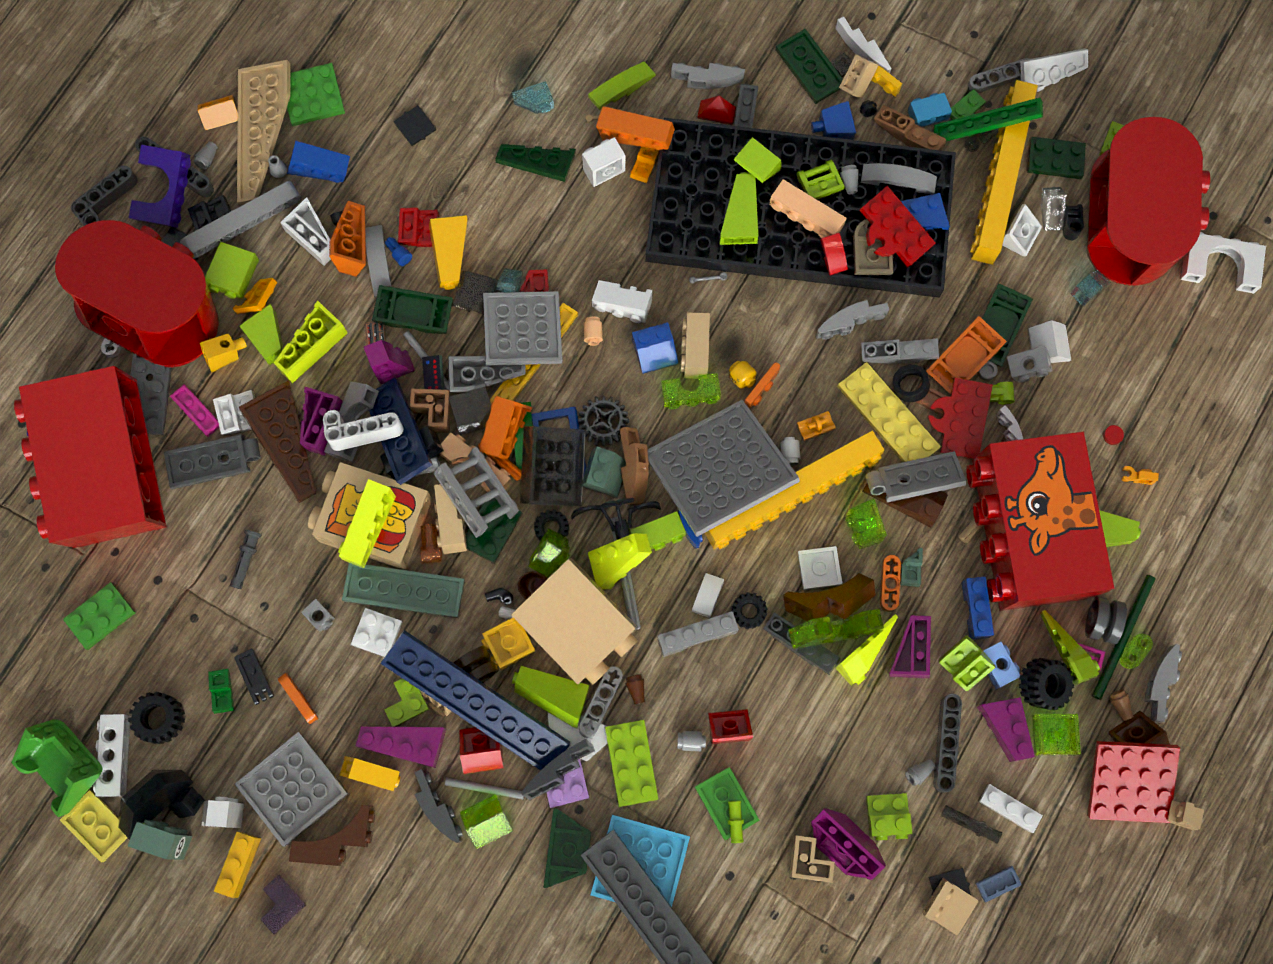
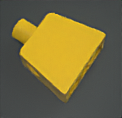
M229 334L200 343L203 357L211 373L238 360L237 351L247 347L243 337L232 341Z

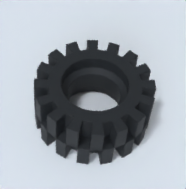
M554 509L553 511L546 510L545 513L541 512L540 516H537L536 522H534L536 537L544 545H560V542H564L569 535V523L566 516ZM549 521H555L559 524V531L554 535H549L544 530L545 524Z
M746 592V594H741L733 603L731 611H733L736 623L741 628L754 629L757 626L759 627L767 616L766 602L762 600L761 596H757V593L753 592L751 594ZM750 603L756 607L757 614L754 617L747 618L742 614V607L745 604Z

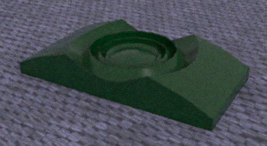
M999 283L982 319L1007 341L990 360V362L1002 367L1033 298Z
M379 285L372 321L394 328H409L424 333L447 334L453 297Z

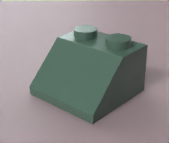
M595 447L591 450L581 486L618 498L622 484L621 467L626 466L625 459L615 452Z

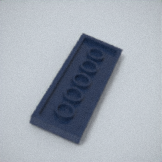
M394 377L376 389L379 392L374 406L369 412L371 417L395 413L403 425L404 429L400 436L381 441L396 482L402 485L433 464L400 383Z

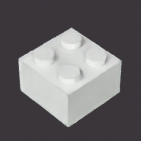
M615 137L602 141L600 145L594 148H588L582 154L583 170L593 187L625 172V154Z

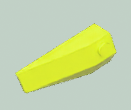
M896 614L836 667V670L851 686L855 682L859 685L867 678L864 674L869 671L898 618Z

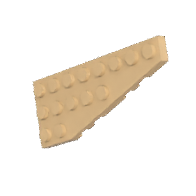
M288 60L238 69L237 203L239 205H244L260 195L269 166L268 159L273 154L290 99V62Z

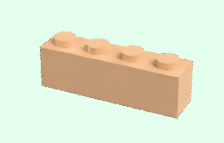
M784 179L770 199V205L774 210L785 213L792 221H798L805 229L819 234L820 238L839 233L846 221V217Z

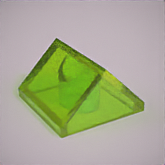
M493 795L460 812L465 829L476 849L513 831L497 795Z

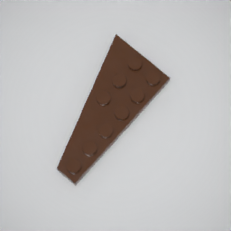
M288 380L239 406V410L298 503H301L315 495L316 490L307 452L300 444L301 428Z

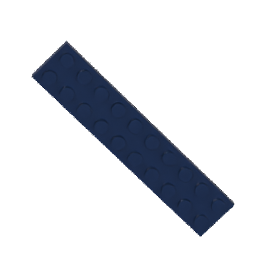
M405 630L380 663L540 771L570 746L569 740Z

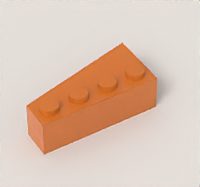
M604 106L596 124L602 141L615 137L618 144L650 147L657 150L669 149L675 131L673 123L670 121Z

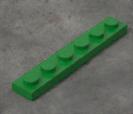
M1036 98L935 124L934 133L945 138L946 141L1042 118L1043 101L1041 98Z

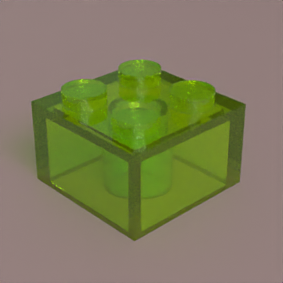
M1036 714L1032 716L1035 756L1081 755L1078 714Z

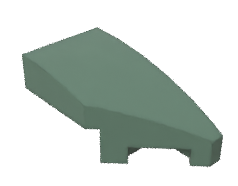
M919 548L912 556L905 559L901 565L900 585L920 587L923 548Z

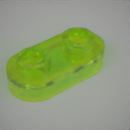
M1143 633L1134 636L1123 650L1120 657L1121 665L1127 669L1138 667L1153 647L1151 637ZM1141 640L1145 641V647L1141 645ZM1129 655L1134 656L1133 662L1130 661Z

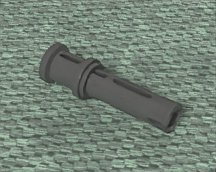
M250 530L244 531L246 535L243 544L239 546L240 556L229 585L241 590L252 555H255L257 552L255 548L258 539L262 536V534Z

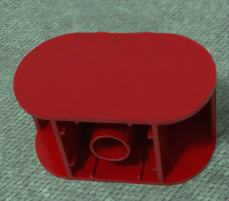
M1145 117L1129 122L1116 133L1111 142L1110 149L1099 156L1091 169L1087 251L1095 269L1113 282L1137 286L1159 279L1192 249L1198 240L1200 231L1207 228L1209 208L1202 207V194H1206L1209 189L1210 172L1203 170L1201 147L1194 135L1183 125L1162 117Z
M115 220L96 221L73 232L62 244L57 254L55 273L61 287L73 297L76 316L84 327L153 364L165 367H178L188 364L203 354L200 343L216 337L219 319L204 273L199 264L193 259L194 254L191 250L178 242H175L172 247L163 243L160 235L148 226H142L138 230L127 223Z

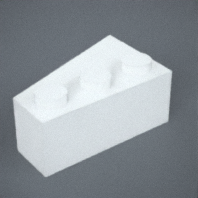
M306 197L280 223L285 232L325 266L331 260L329 257L330 238Z
M599 280L592 298V307L599 312H610L619 318H630L635 323H645L652 304V290L647 289L646 292L636 291L637 288L633 286L630 289L621 288L620 284Z
M215 797V801H204L201 826L241 828L244 804L238 803V799L228 797Z

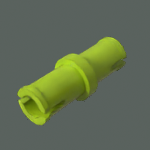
M728 801L730 818L728 825H730L731 843H743L742 824H744V819L741 816V801Z

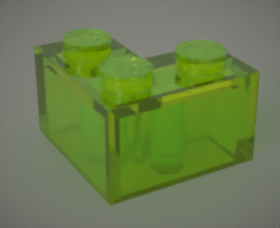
M548 528L529 558L528 567L547 577L552 572L555 573L561 564H564L569 559V539Z

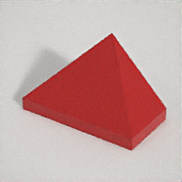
M720 95L701 100L697 118L733 125L736 107Z

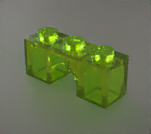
M718 373L699 375V387L694 391L683 389L680 378L662 380L661 391L664 408L676 409L680 405L692 407L702 402H706V404L716 403L721 397Z

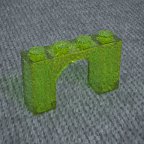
M875 609L862 611L846 619L830 622L829 617L811 619L788 631L792 647L797 649L859 639L883 629L884 625L880 610Z

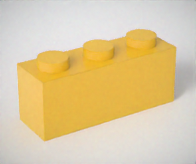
M236 832L214 892L231 898H239L261 838L244 832Z

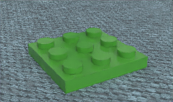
M332 63L290 73V99L287 109L292 126L345 114Z

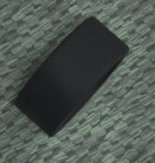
M905 365L898 369L893 376L892 382L895 393L899 399L905 402L920 401L929 392L930 382L928 374L924 368L918 365ZM910 375L921 377L923 381L922 386L916 391L906 392L901 389L900 382L905 377Z

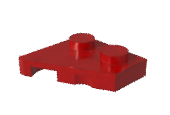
M547 269L529 270L520 292H549Z

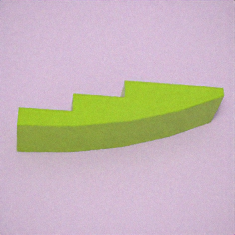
M642 62L601 84L588 94V98L600 110L611 101L615 103L624 95L629 96L655 77L656 74L645 62Z

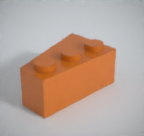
M495 396L491 404L489 419L486 421L484 436L480 441L479 451L508 460L517 441L515 436L519 427H524L525 422H523V419L527 412H531L533 407Z

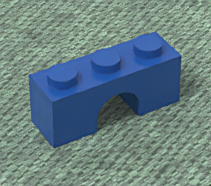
M986 577L966 578L961 583L964 601H967L969 607V619L967 620L969 637L972 640L990 638L994 635Z

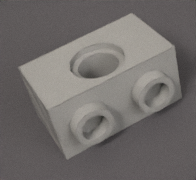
M1045 346L1007 356L1011 376L1019 383L1029 381V378L1034 376H1047L1048 372L1053 371L1049 353ZM1029 362H1034V367L1030 370H1027V364Z

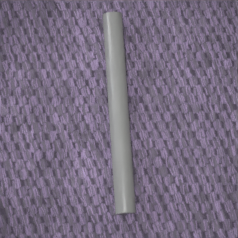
M410 331L403 334L421 359L428 356ZM444 377L445 390H449L448 381Z
M448 777L445 780L446 786L524 800L522 791Z

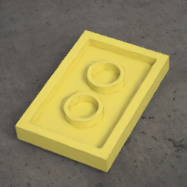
M89 790L75 807L60 819L100 862H105L127 839L126 835L118 828L119 817L99 797L95 796L92 790Z

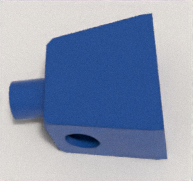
M849 101L823 109L820 113V121L811 122L812 133L822 132L823 137L854 140L856 130Z

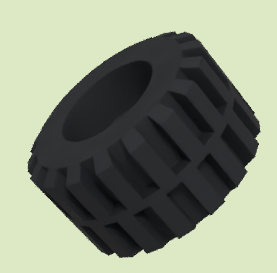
M1045 658L1033 659L1032 662L1026 664L1027 668H1023V675H1020L1019 678L1021 680L1019 688L1022 689L1020 693L1021 696H1024V701L1029 703L1030 706L1047 710L1063 708L1064 703L1067 704L1070 701L1069 697L1073 695L1072 688H1074V684L1072 681L1074 677L1070 675L1072 672L1070 668H1067V665L1061 663V661ZM1048 678V686L1045 690V683Z
M160 692L146 693V696H140L138 698L139 702L132 704L135 708L129 711V714H132V717L128 718V722L132 723L129 727L132 731H135L134 735L139 737L140 740L154 744H164V742L172 741V737L176 738L179 735L177 733L178 730L182 731L181 722L185 723V718L182 715L185 712L180 708L182 705L176 701V698ZM161 706L165 710L166 719L160 728L153 730L149 726L148 717L153 709Z

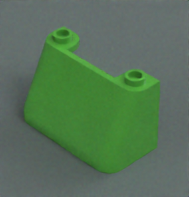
M55 719L25 728L11 762L21 773L29 774L37 771L57 794L58 797L51 802V809L57 817L68 814L97 781L103 770L99 761L64 722Z

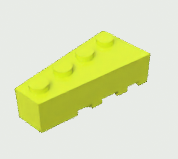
M318 300L314 305L313 311L305 317V322L301 328L297 329L294 333L292 341L287 343L274 362L279 371L292 384L348 333L343 324Z
M368 479L352 523L348 527L345 541L341 543L338 553H340L339 557L342 560L362 568L365 567L396 498L390 487Z

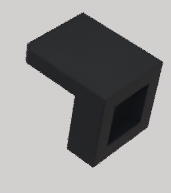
M189 787L170 803L168 807L178 818L195 816L205 799L193 787Z

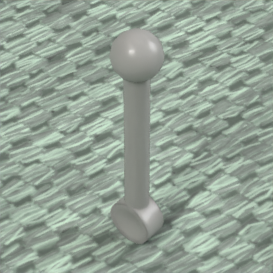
M723 272L716 276L698 278L692 276L689 278V282L693 284L696 281L714 279L724 281L727 279V274Z

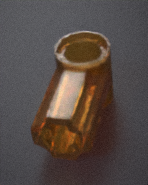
M426 524L420 526L422 564L442 562L441 547L438 548L437 536L439 535L436 525Z

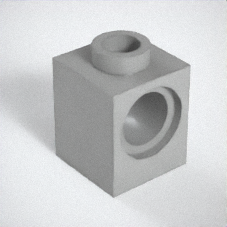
M317 599L301 612L320 632L327 630L335 619ZM323 612V619L315 621L316 614Z

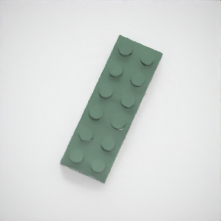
M349 563L342 601L458 618L465 579L373 565H365L362 568Z

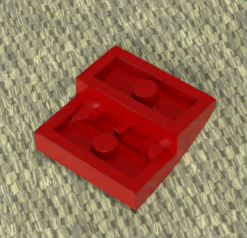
M418 207L400 208L398 243L408 246L432 247L429 223L430 219L439 218L438 210H419Z

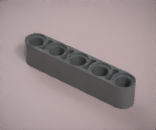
M140 137L135 142V147L139 153L141 145L163 148L148 137ZM190 166L187 176H192L187 178L188 183L186 187L201 197H210L214 192L212 183L207 176Z
M949 694L943 697L940 702L935 758L936 769L934 770L933 781L934 788L940 793L950 792L955 787L962 700L957 694ZM948 698L953 699L955 702L953 709L947 705ZM946 718H950L953 721V728L950 729L945 725ZM945 738H949L952 742L950 749L946 748L943 744ZM943 758H947L950 761L948 769L942 766ZM942 778L948 780L949 785L947 789L942 788L940 785Z

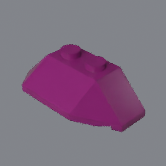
M824 808L812 820L811 825L814 838H816V847L832 862H835L834 864L846 875L872 880L885 868V862L876 843L845 814Z

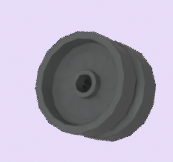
M1096 596L1087 614L1085 625L1086 637L1094 640H1099L1102 637L1106 643L1117 644L1123 634L1127 618L1125 602L1114 600L1110 603L1107 598Z

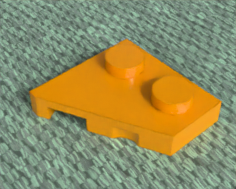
M273 277L260 279L244 296L247 300L240 306L235 305L233 310L237 314L262 311L266 306L268 298L274 292L277 281Z

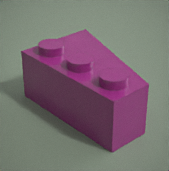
M304 386L305 403H303L304 416L301 422L300 444L310 452L325 456L324 450L328 441L324 435L323 416L330 410L339 412L343 401L338 396Z

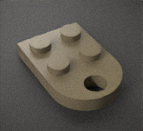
M867 219L863 220L856 227L853 234L854 275H892L893 255L882 257L874 253L878 247H882V243L878 239H875V243L868 247L866 240L867 225L871 223Z

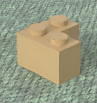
M794 836L789 877L833 883L835 862L814 859L816 838Z

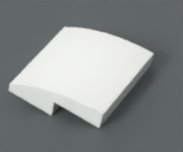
M249 390L237 395L228 394L213 399L221 435L252 430L241 414L239 406L254 399V391Z

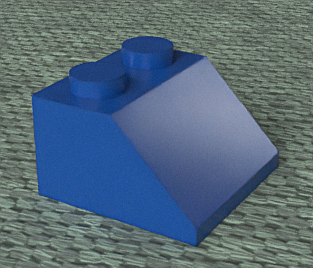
M668 322L632 332V342L642 374L678 364L674 339Z

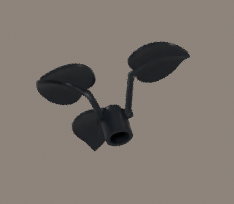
M622 498L617 501H608L601 505L580 507L572 512L571 519L573 520L576 516L586 511L601 510L610 524L612 532L615 531L616 540L631 535L630 528H632L633 512L648 508L661 510V506L657 501H650L628 508L627 523L626 519L622 520L620 507L623 504L634 502V498ZM616 506L619 521H615V526L604 508Z

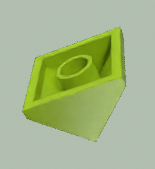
M753 137L734 159L735 162L762 183L781 170V159Z

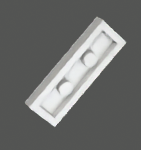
M991 784L987 785L979 800L981 804L1030 833H1034L1043 816Z

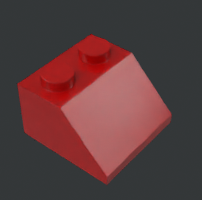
M476 727L459 730L460 759L463 774L503 768V752L500 743Z

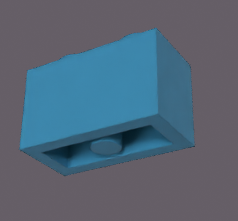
M945 92L941 94L934 93L923 99L916 98L910 102L907 110L910 118L914 119L915 124L920 127L949 120L952 113Z

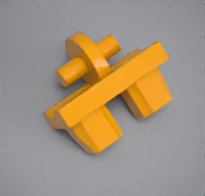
M829 411L797 422V427L803 441L836 429Z

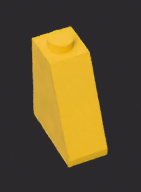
M345 756L339 776L394 791V788H397L400 782L399 771Z

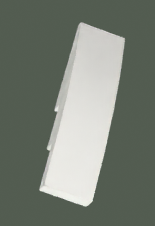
M845 17L839 18L835 29L855 55L868 58L869 61L877 63L890 73L891 67L875 40L867 42L859 28L852 31Z

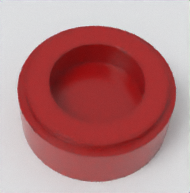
M1111 425L1105 429L1103 438L1106 443L1117 445L1123 440L1124 432L1119 426Z

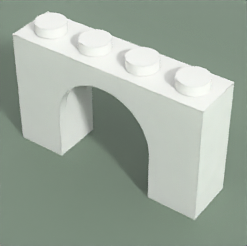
M1200 232L1195 245L1183 257L1181 280L1200 283L1206 276L1209 254L1220 252L1229 255L1237 265L1236 290L1255 293L1262 285L1266 246L1260 245L1257 242L1248 243L1236 238L1227 239L1220 235L1211 236Z

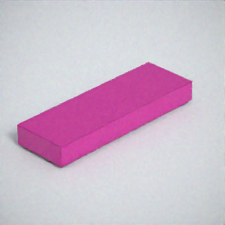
M185 384L170 395L173 401L207 437L219 428V423L215 416Z

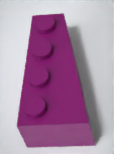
M361 727L355 746L436 768L447 729L444 727Z

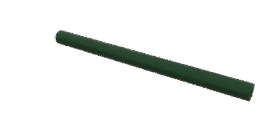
M1146 575L1126 619L1123 634L1118 643L1114 645L1092 694V697L1101 700L1156 580L1155 577Z

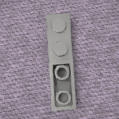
M673 63L671 78L688 81L687 88L718 89L743 82L745 69H741L738 66H724L721 63H709L708 69H704L701 66H688L684 63Z
M865 300L850 305L825 321L817 330L816 339L822 338L826 340L837 334L841 336L848 335L853 331L855 323L860 325L866 323L867 320L874 319L877 321L884 319L889 311L888 303L869 307L868 301Z
M938 338L902 342L898 339L861 343L863 362L899 364L921 363L920 360L939 359Z
M1178 644L1170 646L1162 654L1151 673L1146 688L1144 701L1152 703L1151 720L1157 724L1165 722L1168 716V708H1166V702L1170 696L1168 686L1176 684L1180 677L1178 662L1181 660L1182 652L1179 651L1180 645Z

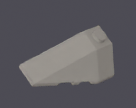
M486 356L448 357V384L450 392H470L525 375L526 373L525 365L486 366Z

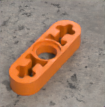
M895 555L887 556L882 562L880 606L886 612L894 611L899 605L901 561ZM893 560L896 566L893 567L892 574L886 575V573L890 572V566L887 563ZM886 579H894L896 582L895 588H888L885 585ZM895 592V594L891 595V601L895 604L888 607L885 601L888 600L889 593Z
M284 673L277 678L309 724L318 719L317 714L291 677Z

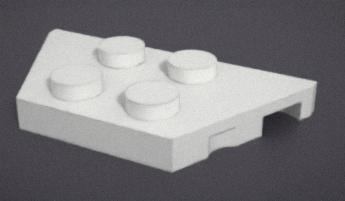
M548 713L549 728L570 741L568 748L584 739L593 744L595 751L580 759L587 762L606 746L607 739L604 728L607 727L606 725L600 724L592 738H584L579 733L580 723L584 716H581L578 727L574 728ZM590 719L589 724L583 726L586 733L590 730L593 731L591 726L594 720Z

